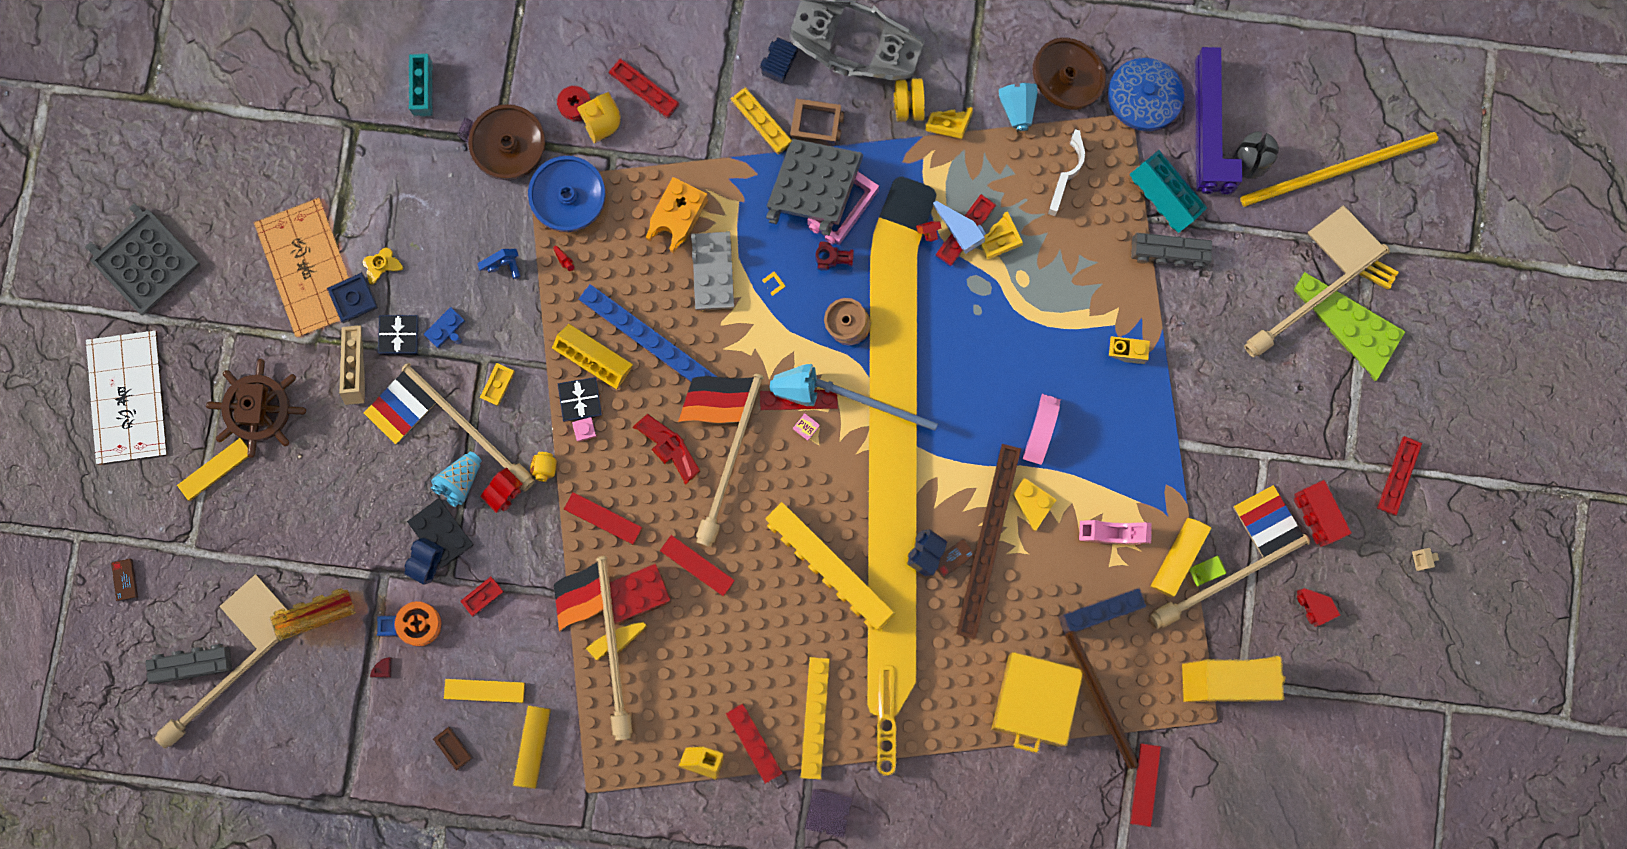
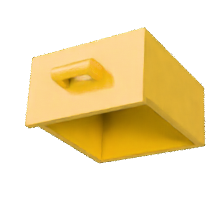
M1012 652L1008 656L991 730L1016 736L1013 747L1034 753L1038 752L1040 742L1057 747L1066 746L1083 674L1082 671L1073 667ZM1022 737L1036 741L1034 748L1020 745L1019 738Z
M1281 656L1255 660H1205L1182 664L1183 702H1261L1283 700L1282 683L1285 682V677L1282 675Z

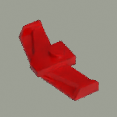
M649 414L645 415L632 427L657 443L652 448V451L664 464L670 459L673 461L685 485L700 472L684 444V440L678 433L673 432Z

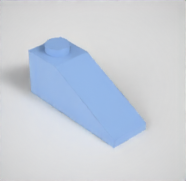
M938 201L933 203L934 208L965 254L985 242L984 235L986 233L981 225L976 226L974 221Z

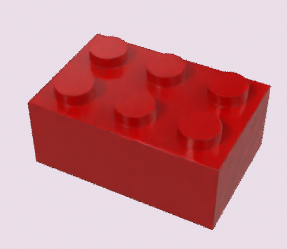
M1325 480L1294 494L1296 497L1294 498L1295 504L1299 509H1302L1304 522L1308 527H1311L1313 531L1312 537L1320 547L1351 534Z
M656 564L609 583L615 624H620L672 602Z

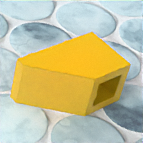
M1111 336L1109 356L1124 362L1145 364L1148 361L1150 341Z
M686 747L679 767L716 780L723 764V753L706 747Z

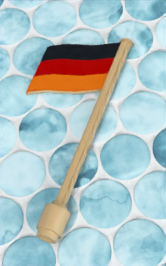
M754 374L750 378L736 379L713 376L692 378L678 423L684 421L710 423L739 422L709 517H706V520H701L696 535V543L708 547L715 543L720 525L717 524L718 520H716L761 381L764 380L761 374Z
M599 556L596 559L597 562L585 570L563 577L554 584L558 626L560 632L572 623L591 618L604 610L615 703L614 715L610 716L612 734L615 735V740H624L631 738V715L626 713L623 704L606 560L608 558L606 556Z

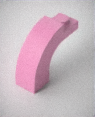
M1044 394L1041 395L1033 428L1025 448L1024 460L1042 465L1055 427L1061 399Z
M1080 521L1079 541L1122 545L1151 543L1152 523Z

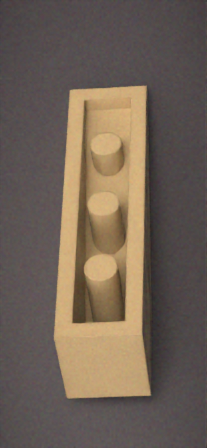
M361 325L342 327L339 393L345 405L360 404L365 401Z

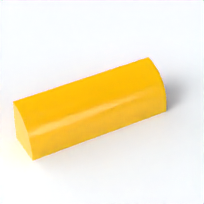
M570 324L557 334L552 349L615 389L622 384L633 366L632 363Z
M1187 518L1150 587L1170 598L1175 597L1211 527L1197 520Z
M528 706L513 786L537 787L551 709Z

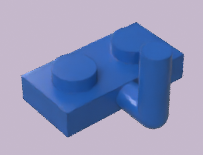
M501 249L477 263L479 271H488V273L496 272L500 266L509 264L513 279L520 278L515 260L519 256L517 249Z
M450 307L424 335L438 349L448 338L459 345L462 339L455 331L465 320Z

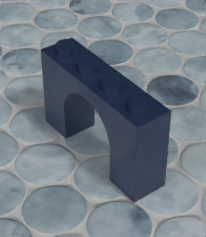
M1140 588L1066 613L1058 618L1065 635L1072 630L1077 632L1145 608L1146 604Z

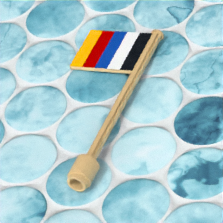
M410 363L402 367V373L364 412L397 445L427 412L438 403L504 468H508L523 483L520 490L522 489L525 492L535 483L531 473L520 463L512 464L432 388L411 367Z
M1274 485L1233 506L1263 558L1179 604L1169 602L1154 610L1150 618L1157 629L1160 627L1165 628L1178 621L1183 610L1299 547L1310 544V538L1301 532Z

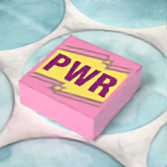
M804 413L793 427V430L809 441L820 425Z

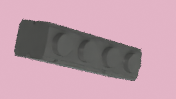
M1136 233L1132 237L1131 258L1137 259L1138 263L1156 261L1157 265L1175 263L1174 266L1185 267L1187 264L1193 265L1195 269H1203L1212 261V240Z
M223 644L211 645L209 650H203V647L192 648L191 653L185 654L184 651L171 652L172 656L164 657V654L152 655V659L145 661L149 684L232 671L230 648L223 647Z

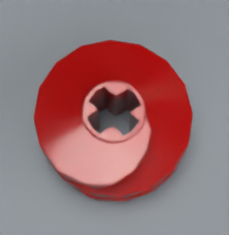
M569 86L559 93L557 107L562 116L571 121L579 122L583 119L577 108L591 101V98L585 89L579 86Z

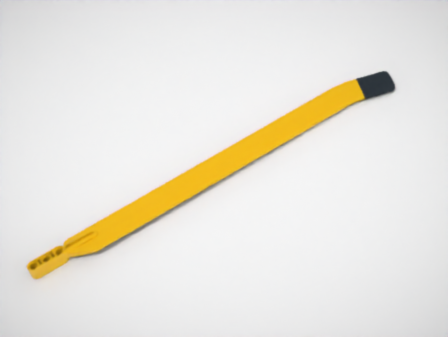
M898 177L891 185L873 233L870 255L871 327L869 398L917 415V253L922 234L918 233L916 226L927 223L934 206L933 203L936 201V192L932 187L906 177ZM869 406L868 587L895 615L880 631L876 628L871 630L868 627L867 706L870 713L878 715L877 768L881 774L890 775L895 771L896 716L916 683V570L907 563L909 552L915 548L917 424ZM882 721H891L892 729L887 732L882 730ZM889 740L892 743V749L889 752L881 749L882 741ZM884 760H888L892 764V769L889 772H884L881 769V763Z

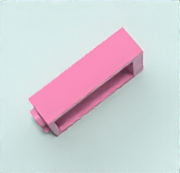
M859 172L856 175L854 184L862 188L865 193L838 231H831L829 236L824 235L825 240L833 245L834 243L837 245L841 244L879 191V185ZM808 218L809 229L816 234L822 233L819 230L822 221Z

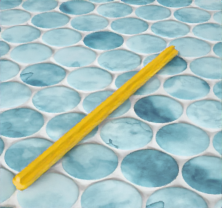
M1432 132L1243 195L1240 201L1242 206L1245 207L1434 144L1439 138L1436 132Z

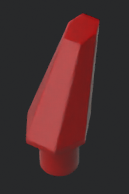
M555 245L553 250L561 266L568 271H573L575 268L572 264L573 260Z

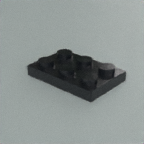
M439 498L407 521L419 539L425 537L443 547V554L438 563L442 569L474 545Z

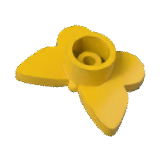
M383 248L379 254L367 256L363 260V265L368 269L367 278L371 285L377 282L382 272L403 270L402 264L393 257V252L389 248Z

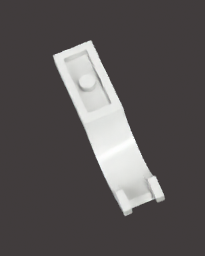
M1074 130L1070 145L1075 148L1078 154L1079 163L1075 169L1061 173L1050 205L1049 215H1056L1067 180L1076 176L1084 163L1085 150L1079 130Z

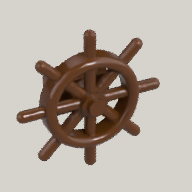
M258 359L256 375L245 376L239 380L229 370H225L223 376L231 386L226 391L223 401H209L206 403L208 409L222 410V417L227 426L225 430L217 435L216 441L221 443L232 433L240 438L249 440L247 451L249 458L255 456L257 441L267 440L273 436L283 446H288L290 442L281 430L287 423L289 414H306L304 407L290 406L288 395L284 390L296 380V376L290 374L281 383L264 376V359ZM265 385H267V386H269V387L272 388V390H271L269 393H268V387H266ZM278 396L280 406L267 405ZM266 413L279 414L275 422H273ZM250 425V432L242 430L240 426ZM258 426H267V429L258 432Z

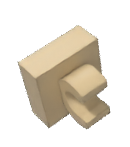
M1431 548L1412 552L1416 571L1435 567L1434 561L1439 560L1438 553H1431Z

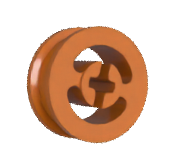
M416 601L406 604L399 610L395 618L397 635L401 640L413 646H425L432 643L441 631L442 623L439 613L434 607L424 602ZM424 610L429 614L428 619L419 614L417 616L412 615L408 622H406L408 616L414 611ZM418 620L422 622V624L419 625V629L418 627L414 626V624H416ZM430 626L428 633L423 637L412 638L408 634L409 629L415 633H419V631L424 633Z

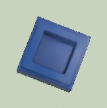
M396 615L377 616V636H398L395 630Z

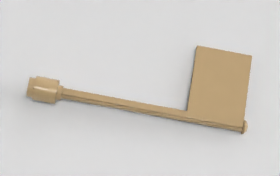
M1344 205L1311 229L1308 235L1345 274L1273 329L1266 332L1261 330L1250 338L1247 344L1244 345V348L1251 357L1254 358L1263 354L1274 345L1273 340L1277 335L1386 253H1390L1389 247L1386 244L1381 245Z
M256 574L228 598L220 608L257 650L180 720L177 719L175 721L171 719L157 732L158 735L155 736V740L163 748L166 749L168 746L171 747L186 734L184 729L190 721L298 623L301 624L300 618L283 623L297 617V615H292ZM275 625H276V626L284 625L285 627L282 626V628L279 627L280 629H278V628H275Z

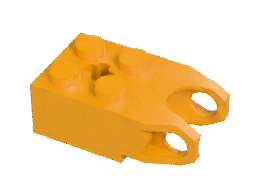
M672 177L650 218V227L646 239L651 241L659 232L668 231L673 235L669 249L670 252L674 253L686 241L688 235L693 230L708 202L707 193ZM684 202L685 206L679 207L678 204Z

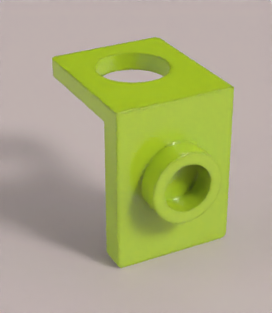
M1219 555L1189 569L1197 586L1227 573Z

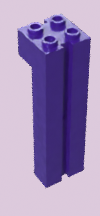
M1202 47L1195 59L1196 191H1202V194L1221 192V194L1228 195L1235 192L1237 186L1242 183V159H1223L1221 47Z

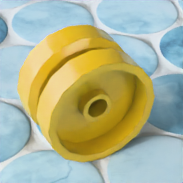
M922 78L911 80L910 91H908L905 79L895 80L894 109L896 110L897 122H907L909 109H911L914 121H924V88Z

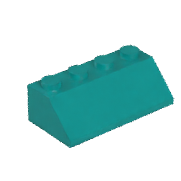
M1160 150L1156 151L1129 174L1133 182L1143 190L1146 198L1153 202L1157 211L1167 219L1170 227L1176 230L1177 233L1190 225L1207 209V206Z

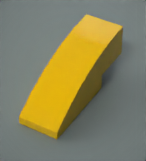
M643 622L616 629L617 653L623 650L648 626ZM606 634L586 648L597 661L608 653Z

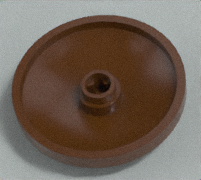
M1066 37L1053 39L1042 46L1033 61V77L1038 89L1046 99L1061 108L1069 110L1086 108L1092 105L1104 90L1106 73L1103 63L1092 48L1079 40Z
M511 104L494 106L483 112L473 123L468 138L469 151L478 168L488 176L500 180L518 179L533 171L540 163L546 145L544 130L539 120L527 109Z

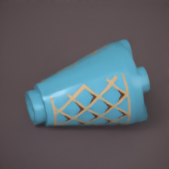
M473 452L464 454L433 477L431 480L433 484L431 487L432 491L438 495H444L447 498V502L454 507L458 504L462 505L467 498L482 460Z

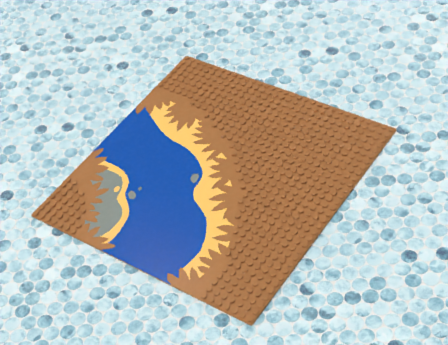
M1115 115L1032 124L1025 131H1017V128H1012V126L966 131L962 139L938 134L831 146L861 152L863 159L858 172L879 185V191L841 244H831L832 247H837L840 251H850L853 249V266L837 264L830 267L827 271L818 270L815 253L819 247V242L828 241L825 240V236L820 232L816 234L809 229L808 218L782 212L777 224L769 223L770 219L766 218L769 211L767 204L787 151H783L779 155L773 152L599 171L606 191L604 207L593 223L584 229L574 232L552 230L543 225L532 211L554 453L557 460L556 474L566 576L585 570L596 563V559L599 556H606L608 558L606 560L609 583L656 564L672 600L668 604L620 624L614 623L615 630L643 622L648 626L618 653L624 710L631 715L632 733L629 739L615 740V735L612 734L610 716L614 715L615 703L609 652L597 661L586 649L594 641L606 634L604 610L591 618L570 625L586 792L594 793L712 779L679 767L686 747H706L723 753V764L717 779L759 774L726 716L727 712L741 704H744L780 770L801 769L810 657L829 659L822 767L877 761L878 715L870 713L867 706L868 626L864 623L866 618L862 614L857 616L850 609L852 604L848 600L843 602L836 595L838 591L833 586L829 588L822 581L824 577L820 573L816 575L808 567L810 563L806 559L802 561L794 553L796 549L792 545L788 547L781 540L783 536L778 531L774 533L767 527L769 522L765 519L781 502L784 503L868 586L869 406L837 394L838 409L761 410L760 391H770V381L773 380L774 375L804 364H812L816 368L817 379L826 382L832 381L834 385L869 397L870 332L858 344L851 346L843 345L837 342L827 331L824 316L829 305L835 300L851 298L859 302L870 317V255L873 233L891 185L898 177H906L932 187L936 192V201L965 216L980 194L996 204L994 210L981 226L985 233L988 234L991 227L995 223L997 224L1003 217V214L1008 211L1022 239L1023 245L988 260L979 245L967 254L962 251L953 265L949 266L938 258L936 253L945 243L951 232L933 206L927 222L940 221L942 229L937 230L938 240L926 241L925 235L922 234L918 246L917 416L938 423L936 431L917 424L916 536L922 530L931 529L947 541L944 552L964 539L975 554L1001 445L1006 444L1021 448L976 639L956 635L975 555L944 578H942L937 570L932 576H923L916 571V683L896 716V758L1014 745L1016 736L991 730L1008 656L1014 652L1080 669L1065 638L1058 617L1140 588L1146 604L1145 608L1076 632L1123 732L1215 723L1218 720L1215 702H1183L1182 664L1209 660L1201 601L1183 610L1180 614V619L1165 628L1160 627L1157 629L1150 618V615L1157 608L1169 602L1179 604L1198 594L1200 590L1190 571L1186 574L1173 598L1150 587L1186 519L1189 518L1154 263L1153 261L1138 263L1137 259L1131 258L1132 237L1136 233L1149 234L1144 192L1133 182L1132 177L1129 175L1140 166L1135 129L1125 125ZM1076 129L1080 131L1085 150L1084 163L1078 174L1072 179L1067 180L1056 215H1049L1048 212L1061 173L1075 169L1079 163L1078 154L1075 148L1070 145L1072 135ZM672 177L707 193L708 202L691 233L726 231L731 233L734 309L695 310L691 233L674 253L670 252L669 249L673 237L670 232L661 231L651 241L646 239L650 227V218ZM853 184L839 225L833 224L831 231H838L864 195L865 191L856 184ZM684 202L678 204L679 207L685 206ZM555 245L573 260L572 264L575 266L573 271H568L561 266L553 250ZM823 252L819 255V258L826 260L829 258V254ZM775 271L786 287L772 296L771 292L780 286L774 277L765 283L762 280ZM589 284L717 377L731 379L750 378L754 374H761L764 377V380L761 381L716 520H718L717 524L720 525L715 543H712L711 547L696 543V535L701 520H706V517H709L739 422L710 423L684 421L678 423L691 382L580 302L578 299ZM568 324L633 364L627 377L617 389L552 349L557 334ZM1110 337L1150 341L1148 361L1145 364H1138L1110 357ZM596 377L602 416L592 418L597 437L577 442L572 422L579 420L563 422L557 383ZM815 387V390H825L820 387ZM1044 394L1061 399L1051 440L1043 463L1040 465L1024 460L1023 456L1036 418L1041 395ZM804 413L820 425L809 441L793 430V427ZM649 414L673 432L678 433L684 440V444L700 470L686 485L673 461L670 459L664 464L652 451V448L657 443L637 429L632 428L645 415ZM1023 478H1026L1056 499V502L1036 531L1032 530L1028 519L1024 516L1020 505L1013 496ZM572 492L641 526L642 530L634 545L565 511L564 507ZM1080 521L1152 523L1151 543L1122 545L1079 541ZM670 535L735 580L724 597L660 552V549ZM1195 560L1193 561L1191 567L1196 565ZM1082 674L1068 739L1111 734L1110 729ZM882 721V730L890 731L892 729L891 721ZM1019 738V744L1036 743L1034 740ZM889 740L882 741L881 749L889 752L892 749V743Z

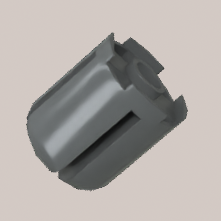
M1256 131L1248 134L1240 143L1233 155V159H1242L1243 177L1256 179L1263 176L1274 164L1278 157L1279 146L1272 135L1266 133L1261 139L1262 132Z

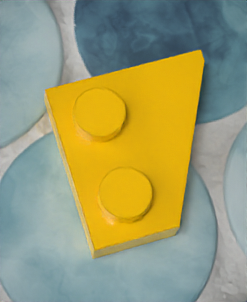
M969 107L967 111L957 113L955 109L946 112H931L926 124V131L962 139L972 117L973 108Z
M1008 211L1003 214V217L997 224L995 223L991 227L990 232L984 235L985 242L980 246L988 260L1023 245L1022 239Z
M1023 478L1013 493L1032 530L1036 531L1056 502V499L1026 478Z

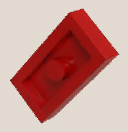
M491 576L460 602L470 615L474 617L504 593V591Z

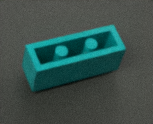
M409 54V110L413 116H432V60L428 54Z

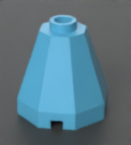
M1020 83V87H1015V84L998 89L1000 102L1012 128H1017V131L1028 130V127L1032 126L1038 97L1037 84Z
M804 364L774 375L773 380L770 381V391L776 397L804 406H814L817 399V392H814L815 387H817L815 386L817 381L816 368L812 364Z

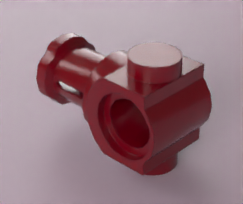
M819 242V247L815 253L818 270L827 271L830 267L837 264H849L852 267L854 250L840 251L837 247H832L830 242ZM825 252L829 254V258L822 260L819 258V255Z

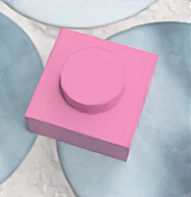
M591 417L572 422L577 442L597 437Z

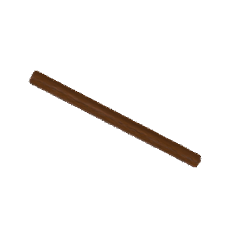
M1074 630L1067 632L1065 638L1129 769L1138 767V761L1076 632Z

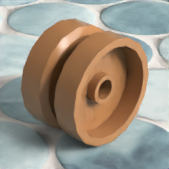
M841 298L835 300L825 312L824 323L827 331L837 342L843 345L851 346L858 344L870 332V317L862 305L854 299Z

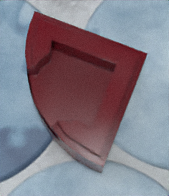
M384 658L376 663L371 670L370 677H391L392 658Z

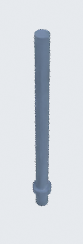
M821 379L816 381L815 386L825 389V392L830 393L831 391L934 431L937 429L938 423L839 387L834 385L832 381L826 382Z

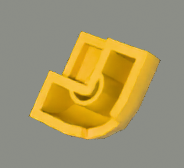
M610 92L601 94L577 108L594 144L611 136L620 125L619 109Z

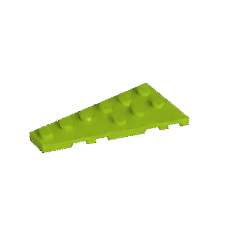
M1304 272L1293 290L1307 303L1328 286ZM1336 291L1313 308V311L1329 327L1331 333L1346 350L1353 354L1362 368L1369 372L1370 377L1377 381L1405 331Z

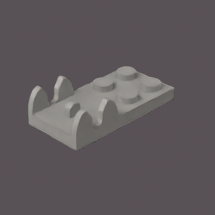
M730 231L691 233L695 310L734 309Z

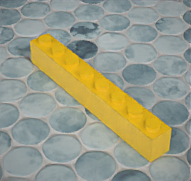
M781 502L765 518L769 522L767 527L774 533L778 531L783 536L781 540L788 547L792 545L796 549L794 553L802 561L806 559L810 563L808 567L816 575L820 573L824 577L822 581L829 588L833 586L838 591L836 595L843 602L848 600L852 604L850 609L857 616L862 614L866 618L864 623L871 630L876 628L880 631L895 615L784 503Z

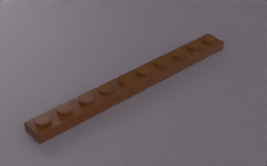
M1006 444L1001 445L956 635L976 639L1021 448Z

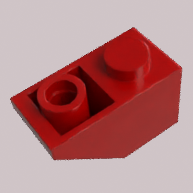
M1305 588L1296 591L1298 594L1297 600L1301 606L1305 607L1307 611L1306 617L1314 627L1340 616L1331 597Z

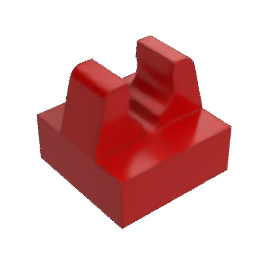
M931 221L916 226L918 233L924 234L926 241L930 242L938 240L937 230L942 229L940 221Z

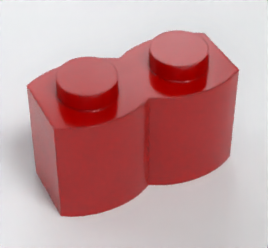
M505 468L496 474L480 497L496 513L501 510L504 512L512 505L510 501L521 493L520 488L523 483L508 468Z

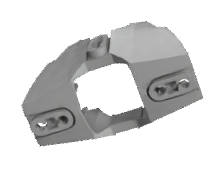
M801 0L790 31V39L793 45L824 64L829 70L834 67V72L845 76H870L888 80H901L913 76L925 40L920 35L891 20L877 7L873 6L872 8L860 4L857 0ZM845 7L884 20V29L880 43L869 66L830 53L831 43ZM803 14L808 15L807 21L802 20ZM824 20V27H821L818 22ZM892 45L896 47V51L894 53L890 51V47ZM911 51L914 53V58L909 59L906 54Z

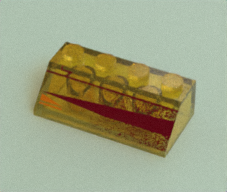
M339 588L332 591V595L326 597L320 595L312 598L310 603L300 602L293 605V609L275 611L270 619L277 639L282 641L356 614L348 590Z

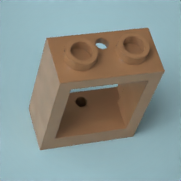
M796 98L790 139L836 146V141H840L841 130L838 129L839 123H843L844 119L841 105ZM803 108L834 112L832 136L800 132Z

